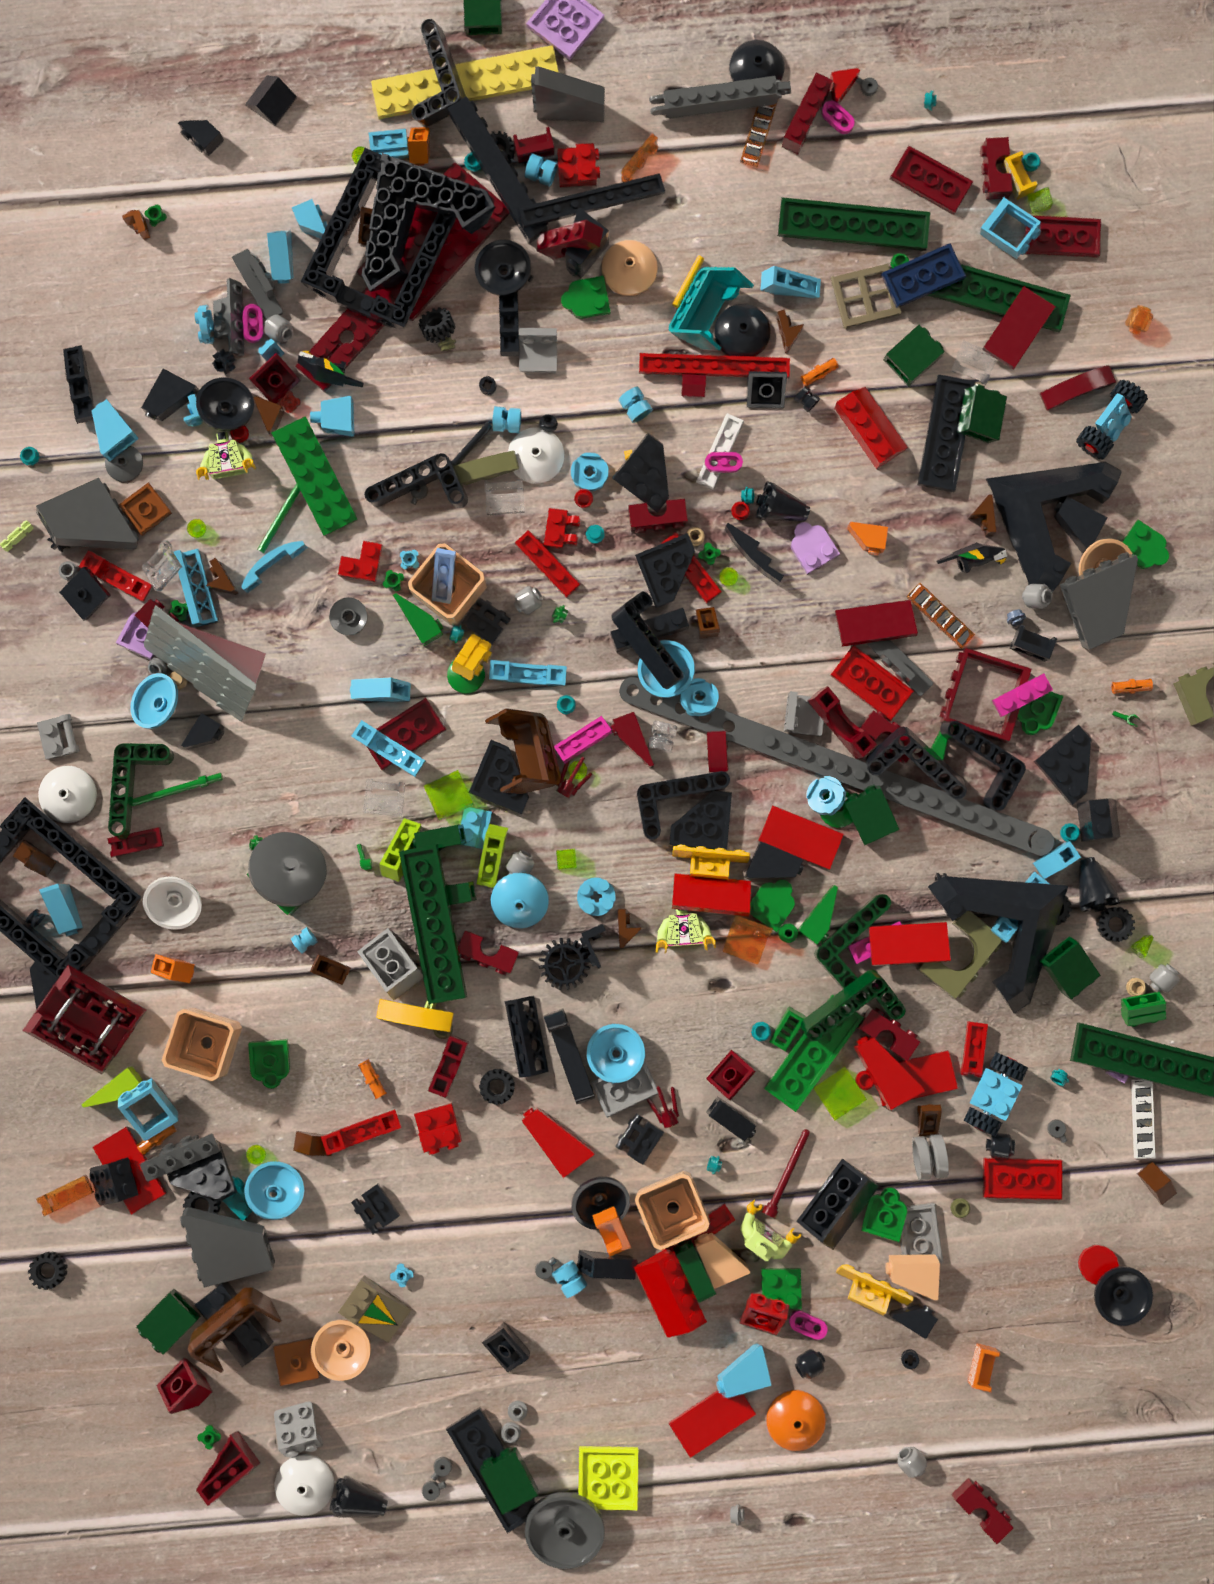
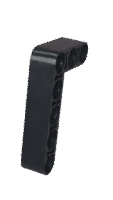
M432 19L423 21L421 32L442 91L413 107L412 117L424 127H428L448 117L447 108L466 97L443 29Z
M443 453L436 454L369 486L364 493L365 499L371 505L380 507L439 479L449 502L454 507L463 508L468 503V496L451 459ZM446 460V466L440 468V463ZM425 469H430L426 476L422 475ZM408 477H413L411 483H405ZM454 477V482L448 485L447 480ZM395 485L394 491L389 492V487ZM378 493V498L372 500L373 494ZM457 494H461V499L455 502L454 497Z
M642 591L613 612L611 618L659 684L668 690L680 682L684 675L640 616L642 612L653 604L651 596L647 592Z
M943 722L940 727L942 736L998 771L984 796L983 804L992 810H1003L1026 771L1025 764L961 722ZM951 725L954 727L953 734L950 733ZM967 735H968L969 738H970V741H969L968 744H967L966 741H965V738H966ZM982 745L985 746L984 753L981 752ZM998 754L1000 755L999 763H997L996 757ZM1013 764H1014L1015 767H1016L1014 773L1012 772V766H1013ZM1004 781H1006L1005 789L1002 787ZM996 797V798H997V804L994 806V805H993V800H994V798Z
M907 727L897 728L866 757L868 772L872 775H880L905 754L953 799H962L967 793L962 777ZM902 736L908 737L906 740H900ZM888 749H893V750H894V751L891 752V753H886V752H885V751L888 750ZM915 749H921L918 753L913 752ZM929 761L935 762L932 765H927V762ZM873 762H879L876 766L871 765ZM941 774H948L946 777H939ZM955 786H961L957 790L953 789Z
M724 771L641 785L637 790V800L643 834L646 839L656 840L661 833L656 801L723 790L730 783L729 775ZM724 776L726 784L723 786L718 785L716 777ZM699 779L707 781L705 789H700L697 786ZM681 782L687 783L688 791L681 792L678 789V784ZM666 785L669 787L670 793L668 795H661L659 788ZM648 789L651 792V796L644 799L641 797L640 791ZM647 807L654 810V815L650 818L645 817L643 814L644 809ZM650 826L656 827L658 831L654 837L647 834V828Z
M562 1008L544 1015L547 1029L552 1034L576 1104L595 1099L564 1009Z

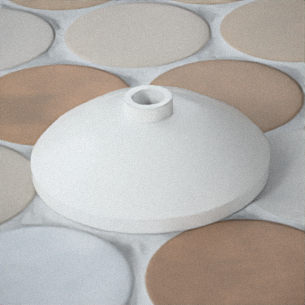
M539 427L528 428L518 433L508 451H515L519 469L513 471L514 474L528 483L540 484L553 479L560 472L564 463V448L559 438L553 432L544 431ZM537 449L539 453L534 455L532 451Z
M62 766L49 772L41 782L38 794L39 803L44 813L57 822H78L84 819L94 808L97 799L96 786L91 776L84 770L73 766ZM63 790L66 791L65 797L61 796V792Z
M163 877L155 880L147 887L143 896V907L147 916L157 925L167 929H183L192 925L198 919L202 909V900L197 889L188 881L178 877Z
M300 1454L288 1459L280 1467L275 1478V1494L279 1503L284 1509L295 1515L308 1516L319 1512L328 1504L334 1490V1478L331 1469L322 1459L310 1454ZM300 1486H303L305 1488L304 1492H301L299 1490Z

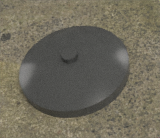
M279 832L265 837L255 846L249 859L248 874L254 889L264 899L276 905L291 907L307 903L319 893L326 879L327 866L321 850L310 839L292 832Z
M559 1492L545 1496L531 1508L526 1519L525 1538L530 1551L538 1560L554 1568L572 1569L585 1565L598 1554L604 1541L605 1528L600 1511L590 1500L575 1493Z

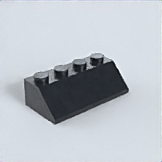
M841 1159L796 1222L822 1244L834 1250L879 1186L844 1159Z
M224 1282L198 1301L195 1306L203 1317L208 1320L235 1297L237 1293L229 1282ZM254 1315L250 1316L222 1340L241 1367L258 1357L274 1342Z

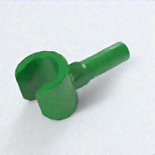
M1113 711V716L1124 719L1132 727H1138L1136 724L1131 723L1134 718L1140 720L1137 715L1131 714L1128 716Z
M357 844L361 868L363 870L372 869L371 859H365L362 845Z

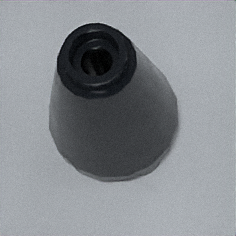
M766 481L763 494H759L756 500V505H759L756 518L773 521L807 520L810 506H807L805 502L775 483Z
M1095 857L1082 859L1079 866V905L1081 912H1088L1093 909L1095 912L1106 910L1107 905L1119 904L1118 894L1098 861L1095 860Z
M349 1476L338 1478L336 1498H332L329 1508L334 1517L384 1516L388 1501L383 1496Z

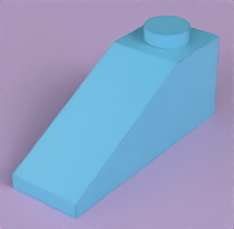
M773 266L762 272L760 290L775 295L819 298L821 279Z

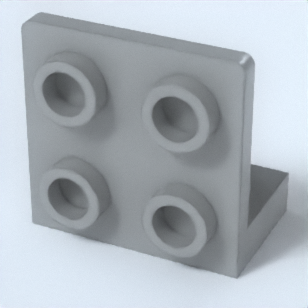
M519 328V371L557 372V328Z
M793 691L788 693L784 732L815 736L822 735L824 721L807 702L811 696L798 695V692Z

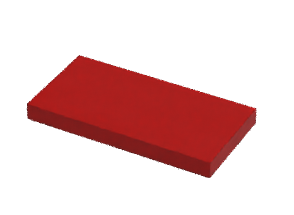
M854 645L830 674L833 679L875 711H880L886 715V719L892 721L914 692V690Z
M772 805L758 841L767 843L830 870L844 834Z
M675 873L672 909L749 917L751 881L694 877Z
M947 922L869 927L872 966L951 961Z
M949 1050L898 1062L925 1090V1092L912 1099L958 1089ZM879 1095L881 1105L885 1106L881 1096Z
M126 1126L92 1148L102 1165L129 1157L139 1195L123 1201L132 1215L166 1194V1191L158 1178L151 1181L146 1180L140 1164L146 1161L147 1158L138 1150V1143L129 1127Z
M983 1158V1197L1062 1200L1063 1160Z
M717 1390L671 1420L669 1425L691 1458L755 1416L756 1412L744 1394L726 1398L722 1396V1393L719 1394Z

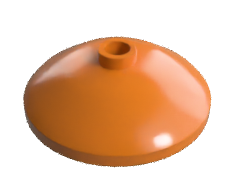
M790 1390L777 1396L769 1406L766 1418L767 1428L772 1439L779 1446L790 1451H803L814 1446L822 1437L826 1424L825 1413L820 1402L813 1395L801 1390ZM796 1421L801 1422L799 1427L794 1426Z

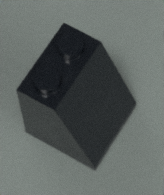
M579 207L574 223L588 220L604 229L599 248L585 250L577 247H567V271L575 277L577 275L581 279L609 246V230Z
M1115 799L1089 800L1077 804L1081 842L1120 838Z

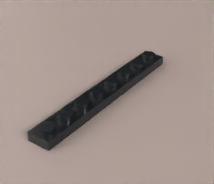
M658 173L519 207L518 213L523 228L576 216L579 207L588 213L665 193V188L661 175Z

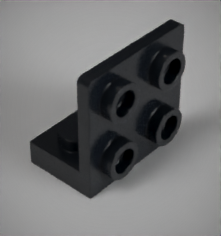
M603 924L581 933L583 937L580 938L583 948H588L591 955L588 958L592 967L597 966L598 969L601 968V965L589 938L592 937L594 941L604 936L602 932L606 930Z

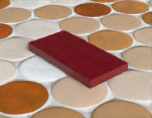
M909 145L890 176V180L955 215L973 184L971 179Z
M1031 215L1041 221V232L1035 240L1032 239L1028 244L1029 248L1025 254L1094 258L1100 256L1101 219ZM1025 225V236H1024V238L1026 237V235H1027V234L1029 233V231L1031 230V229H1030L1029 227H1027L1026 225Z
M1024 286L982 350L1014 370L1056 306Z
M911 600L835 610L842 647L916 637L918 635Z
M424 698L376 730L413 752L446 731V728L427 698ZM368 748L382 771L394 764Z

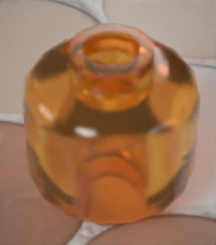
M1141 305L1130 309L1125 321V325L1130 328V333L1139 335L1140 332H1147L1154 317L1151 309Z

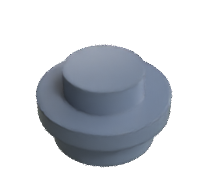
M1020 609L1011 611L1007 614V623L1013 626L1020 625L1024 622L1023 620L1026 618V615Z

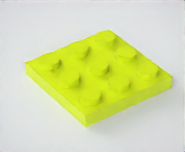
M579 1446L578 1495L590 1500L598 1510H637L638 1447Z

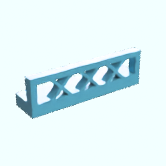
M199 549L182 552L181 550L174 551L173 555L192 625L197 628L218 622L211 592L206 586L208 581ZM196 555L197 562L194 567L187 565L185 557ZM195 572L199 573L202 577L199 585L192 583L191 580ZM199 590L204 591L207 595L203 604L196 599ZM204 608H207L211 611L212 618L202 621L201 613Z

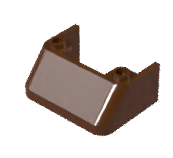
M506 708L485 720L486 724L499 725L502 736L507 740H512L515 746L521 775H516L513 777L512 783L500 788L501 792L524 794L550 788L560 783L561 776L548 720L542 713Z
M253 1287L243 1288L235 1297L194 1330L188 1345L190 1356L222 1373L224 1369L214 1351L216 1345L256 1311L277 1323L282 1321L270 1297Z

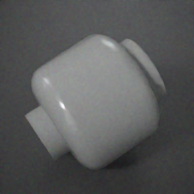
M273 315L265 321V334L277 343L287 342L293 334L292 324L280 315Z
M1029 584L1022 594L1025 605L1030 609L1046 608L1051 603L1053 597L1052 591L1045 584Z
M527 586L515 594L516 602L514 605L519 612L523 611L525 614H531L542 606L543 597L536 587Z
M523 850L513 852L506 864L509 874H530L534 867L533 856Z
M1168 963L1166 965L1160 964L1150 975V980L1153 982L1151 986L1158 992L1163 990L1168 993L1179 982V972Z
M904 1447L898 1454V1466L908 1477L915 1478L924 1474L927 1460L916 1447Z

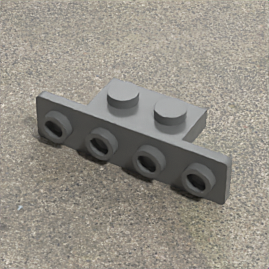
M249 249L233 255L232 259L255 301L261 308L265 319L267 320L273 315H282L283 310L273 291L275 285L271 278L267 279L265 276L266 269L263 263H258Z
M229 278L227 279V297L213 301L214 338L223 339L228 337L229 352L238 356H244L243 288L241 282Z
M891 640L867 643L882 659V663L886 667L891 668L896 673V677L905 682L918 696H922L933 685V682Z
M209 1134L202 1138H199L198 1135L193 1137L188 1135L177 1144H166L162 1147L158 1156L142 1162L140 1167L146 1180L151 1181L216 1154L220 1151L214 1134Z

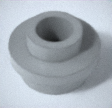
M66 561L59 567V575L65 580H71L78 573L77 565L71 561ZM71 568L72 572L67 574V569Z
M153 658L149 662L148 671L151 675L156 673L165 674L167 667L161 659Z
M519 1400L513 1401L508 1407L509 1417L514 1421L523 1420L527 1415L526 1404ZM519 1408L521 1413L515 1414L514 1409Z
M508 1422L502 1427L501 1436L504 1441L514 1443L520 1438L521 1429L516 1423ZM513 1429L515 1433L509 1435L507 1431Z
M740 1504L731 1506L730 1511L731 1523H736L737 1526H740L741 1521L745 1519L744 1509H741Z

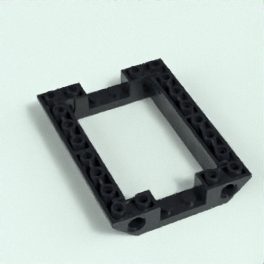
M365 148L301 279V283L324 299L387 327L404 329L457 217L437 213L400 290L395 305L378 295L375 299L346 286L342 279L332 276L360 218L361 207H365L377 182L378 173L381 172V154Z
M24 797L0 825L2 829L0 832V864L28 831L32 829L111 898L116 899L101 913L103 917L80 944L72 946L67 952V956L37 930L32 928L30 924H27L23 918L0 899V932L53 978L58 980L68 964L81 972L84 971L134 913L141 896L30 800Z

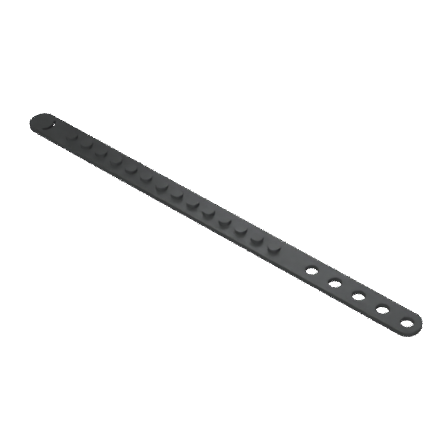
M629 677L621 683L619 689L620 697L628 704L706 733L709 731H725L723 729L724 722L732 721L735 729L732 732H726L727 740L822 776L833 777L841 783L863 791L868 786L879 785L887 800L1035 855H1046L1053 848V835L1041 827L965 799H953L944 791L887 770L880 775H872L868 772L867 763L717 707L710 713L711 720L708 723H702L699 720V716H690L687 712L684 714L676 713L674 708L676 704L681 703L680 694L674 697L662 698L663 701L660 705H653L650 700L653 694L643 687L639 678ZM628 686H637L638 694L636 696H629L626 691ZM1034 831H1036V834H1034V835L1032 836V838H1031V841H1030V843H1031V848H1030V847H1029V843H1028L1029 837H1030L1031 833H1033Z

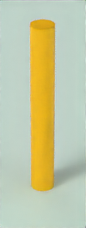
M698 255L672 304L675 308H679L694 277L704 261L702 256Z

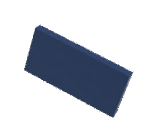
M951 243L881 274L896 308L966 278Z

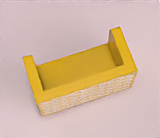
M1022 151L1006 157L1001 166L1003 173H1011L1012 193L1016 200L1032 194L1038 185L1037 181L1031 183L1021 162L1024 155Z

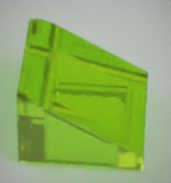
M1049 187L1040 189L1027 196L1032 213L1049 210L1053 205Z
M575 849L556 850L558 870L577 868Z
M1144 935L1132 944L1131 947L1139 958L1146 957L1154 938L1152 935Z

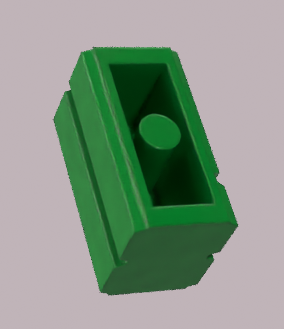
M1160 992L1121 999V1016L1127 1026L1136 1027L1140 1024L1157 1023L1160 1020L1166 1019V1001Z

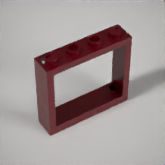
M965 648L957 655L956 663H958L956 670H953L950 681L953 682L951 688H948L945 694L947 701L946 705L941 707L939 717H942L940 723L958 721L949 718L967 658L1018 674L1015 688L1028 682L1032 669ZM1020 708L1006 714L1001 734L964 722L961 723L981 736L1007 743L1011 739Z

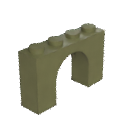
M1205 666L1195 670L1197 674L1190 676L1189 673L1178 677V682L1173 683L1191 726L1214 717L1206 696V686L1214 676V667L1208 669Z
M967 911L952 923L973 944L974 955L970 964L961 970H952L941 962L920 963L916 968L954 999L963 996L967 990L965 988L969 982L972 983L979 974L977 972L981 966L984 968L991 960L989 956L993 951L996 953L1002 946V939L991 931L992 928L970 911Z

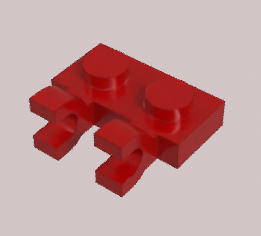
M549 508L544 547L563 549L564 543L577 545V534H565L566 525L580 527V516H568V510Z

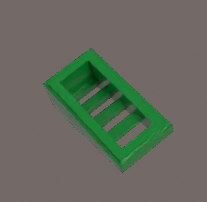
M939 731L930 749L943 760L948 739L942 736Z
M789 1006L769 1042L786 1052L800 1030L801 1022L805 1019V1015ZM792 1016V1017L796 1018V1019L798 1020V1022L792 1020V1019L789 1018V1017ZM787 1022L791 1024L792 1026H794V1029L788 1027L787 1025H785V1023ZM783 1029V1030L789 1032V1033H790V1036H788V1035H786L785 1033L781 1032V1030ZM777 1036H780L787 1040L786 1043L777 1039Z

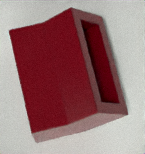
M683 374L681 396L705 397L706 375Z

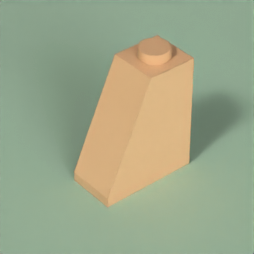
M713 1233L702 1234L694 1240L714 1289L750 1274L746 1262Z
M889 1255V1262H886L885 1269L886 1274L890 1276L893 1283L933 1300H938L940 1262L936 1255Z

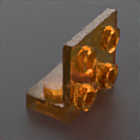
M735 915L722 952L754 964H759L768 936L771 935L773 928Z

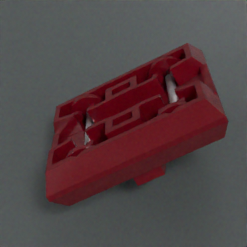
M68 964L22 1031L102 1075L134 1031L147 1009Z

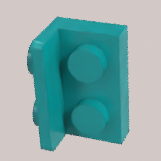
M232 1176L237 1193L222 1201L244 1221L253 1211L245 1199V1183L239 1177L235 1178Z

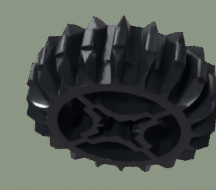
M560 938V944L558 945L555 940L552 941L553 948L549 944L546 945V948L549 950L548 953L544 950L541 951L546 957L539 958V961L544 962V965H540L539 969L545 968V972H542L541 976L546 974L549 976L545 980L546 983L551 979L553 980L551 987L559 983L558 989L561 990L563 984H566V990H569V983H572L574 988L577 987L576 980L583 983L580 976H588L583 971L584 969L590 970V966H585V963L590 961L589 959H584V956L588 955V951L581 953L580 950L583 949V946L576 947L578 944L577 940L571 945V938H567V944H564L563 938ZM565 947L573 949L580 959H569ZM560 948V959L557 962L549 963L551 954ZM563 953L564 958L570 962H575L567 966V974H565V969H562L559 965H554L562 962ZM581 964L578 974L570 979V967ZM559 968L563 973L564 980L556 978L550 969Z

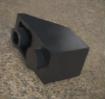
M187 120L178 123L181 128V135L186 140L191 139L194 142L193 145L200 153L204 151L210 156L224 141L221 133L208 120Z

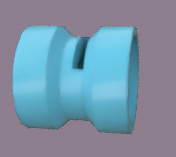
M308 927L304 928L300 935H295L291 938L292 943L301 954L307 951L308 946L318 943Z

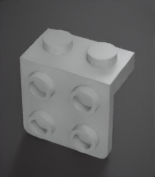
M310 1401L275 1411L274 1419L278 1450L285 1457H295L300 1452H312L317 1450V1447L323 1446L322 1437L316 1430L314 1408Z

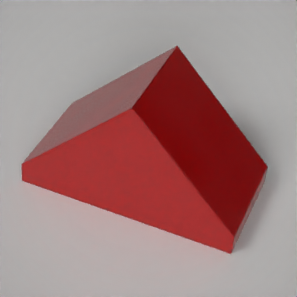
M853 68L831 72L830 79L833 80L831 94L833 101L840 104L859 77L860 69Z

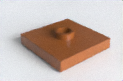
M149 482L119 504L121 510L142 536L172 514Z
M313 1337L273 1346L280 1386L320 1377V1373L315 1367L311 1356Z

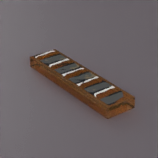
M777 103L756 107L740 160L741 163L758 167Z
M921 583L906 596L960 649L974 637L975 634Z

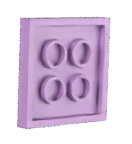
M545 0L526 23V27L550 46L553 45V48L567 59L571 60L604 20V14L586 0Z

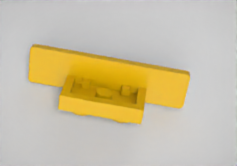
M687 845L673 846L672 851L673 857L691 858L690 876L728 879L730 862L748 863L750 859V853L744 850L727 851L724 848L713 850L703 846L691 848Z
M845 1264L837 1268V1274L853 1281L848 1299L872 1311L885 1315L890 1299L904 1305H909L913 1302L914 1297L910 1296L907 1291L897 1290L891 1287L888 1282L873 1279V1276L868 1273H860L851 1265Z

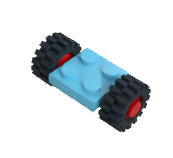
M1120 380L1110 393L1112 401L1095 423L1097 429L1086 426L1076 439L1078 446L1082 447L1081 450L1086 451L1088 455L1091 454L1093 458L1105 459L1113 448L1114 441L1119 438L1124 427L1130 423L1132 418L1130 412L1133 414L1139 413L1147 402L1148 396L1144 394L1145 391L1141 390L1140 386H1135V383H1130L1129 380Z
M997 1052L989 1066L1002 1072L1001 1075L986 1068L970 1101V1104L984 1110V1113L970 1107L963 1120L995 1137L1002 1122L988 1115L993 1114L1005 1121L1007 1120L1023 1086L1008 1079V1076L1022 1082L1028 1070V1067Z

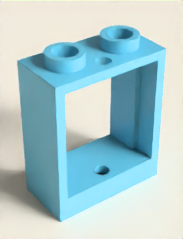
M1003 198L981 226L980 235L1017 259L1020 254L1024 255L1030 241L1032 239L1035 240L1039 236L1041 221L1006 198ZM1006 213L1031 229L1017 248L992 232Z
M152 1078L140 1082L136 1088L124 1092L118 1098V1109L144 1141L178 1122L177 1109ZM151 1093L164 1112L142 1124L129 1106Z

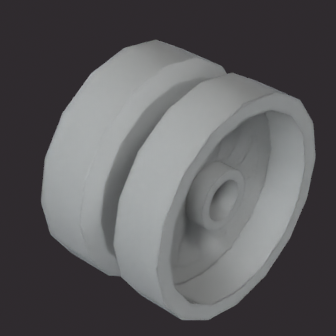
M931 1135L928 1142L923 1136L913 1137L912 1153L918 1180H930L932 1172L937 1179L947 1178L949 1174L948 1156L942 1135Z

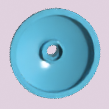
M671 640L660 641L682 670L684 678L670 689H664L641 658L638 662V677L648 692L658 697L669 698L681 694L689 687L694 677L695 664L691 653L682 644Z
M156 673L148 676L138 685L132 696L130 706L132 718L137 725L145 729H154L163 725L172 716L178 702V688L175 681L165 674Z
M513 873L503 877L497 882L491 894L493 913L499 921L509 927L527 928L533 926L544 917L548 909L549 897L545 886L539 879L527 873ZM521 903L523 906L519 908L516 904Z
M610 1024L603 1026L589 1040L587 1046L588 1064L595 1075L604 1081L611 1083L625 1082L633 1078L640 1071L644 1063L645 1048L643 1041L632 1028L626 1025ZM614 1050L620 1052L619 1057H613L612 1053Z
M277 1161L267 1162L256 1167L248 1176L244 1190L245 1199L250 1209L258 1216L269 1220L283 1219L293 1214L300 1206L304 1196L303 1180L292 1166ZM270 1193H276V1197H271Z

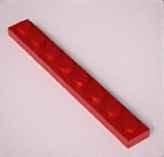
M640 353L639 374L747 377L749 371L787 372V379L790 377V358Z

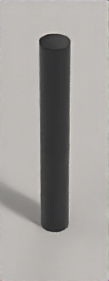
M486 422L452 460L454 466L459 465L492 428L490 423Z

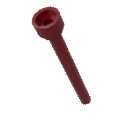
M808 1129L802 1131L771 1201L764 1205L762 1213L776 1219L779 1211L777 1210L779 1207L777 1205L810 1135Z

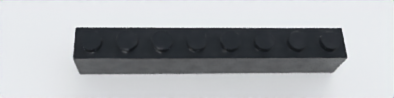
M466 96L447 108L448 115L529 244L537 239L540 233L548 230L547 225L549 223L523 228L518 208L536 204V201L533 198H529L527 194L529 191L523 182H519L517 178L518 173L514 166L510 167L508 164V157L503 149L500 151L495 135L488 132V125L485 119L479 117L477 106L473 100L469 101Z

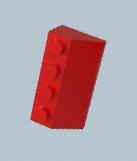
M866 387L852 391L837 401L834 409L876 469L908 449Z
M666 1248L634 1266V1270L667 1338L690 1333L707 1323L674 1251Z

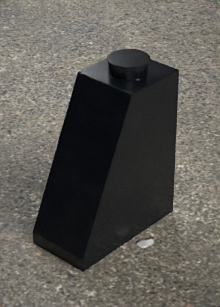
M162 369L141 408L149 419L164 421L189 402L187 396L193 394L197 396L199 389L189 381Z
M1068 496L1063 501L1059 500L1054 508L1057 511L1054 518L1084 554L1086 549L1095 543L1108 517Z
M760 841L744 877L748 879L795 878L797 874L801 875L803 871V859Z
M718 1096L706 1111L709 1117L744 1142L747 1138L751 1140L756 1133V1125Z
M579 1250L577 1262L580 1272L591 1278L635 1280L636 1272L634 1266L638 1265L637 1259L628 1255L615 1254L609 1256L608 1253Z

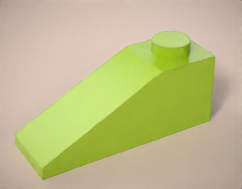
M403 819L379 864L383 877L400 881L403 876L399 851L414 849V833L420 832V823Z
M489 824L485 835L476 884L491 888L495 887L508 828Z
M133 1066L128 1067L82 1103L81 1106L85 1108L116 1101L121 1094L133 1090L144 1080Z

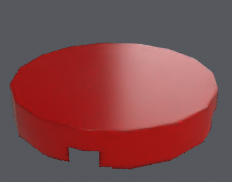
M1098 1244L1084 1249L1078 1261L1081 1275L1092 1284H1097L1101 1276L1110 1269L1119 1267L1118 1259L1114 1252Z

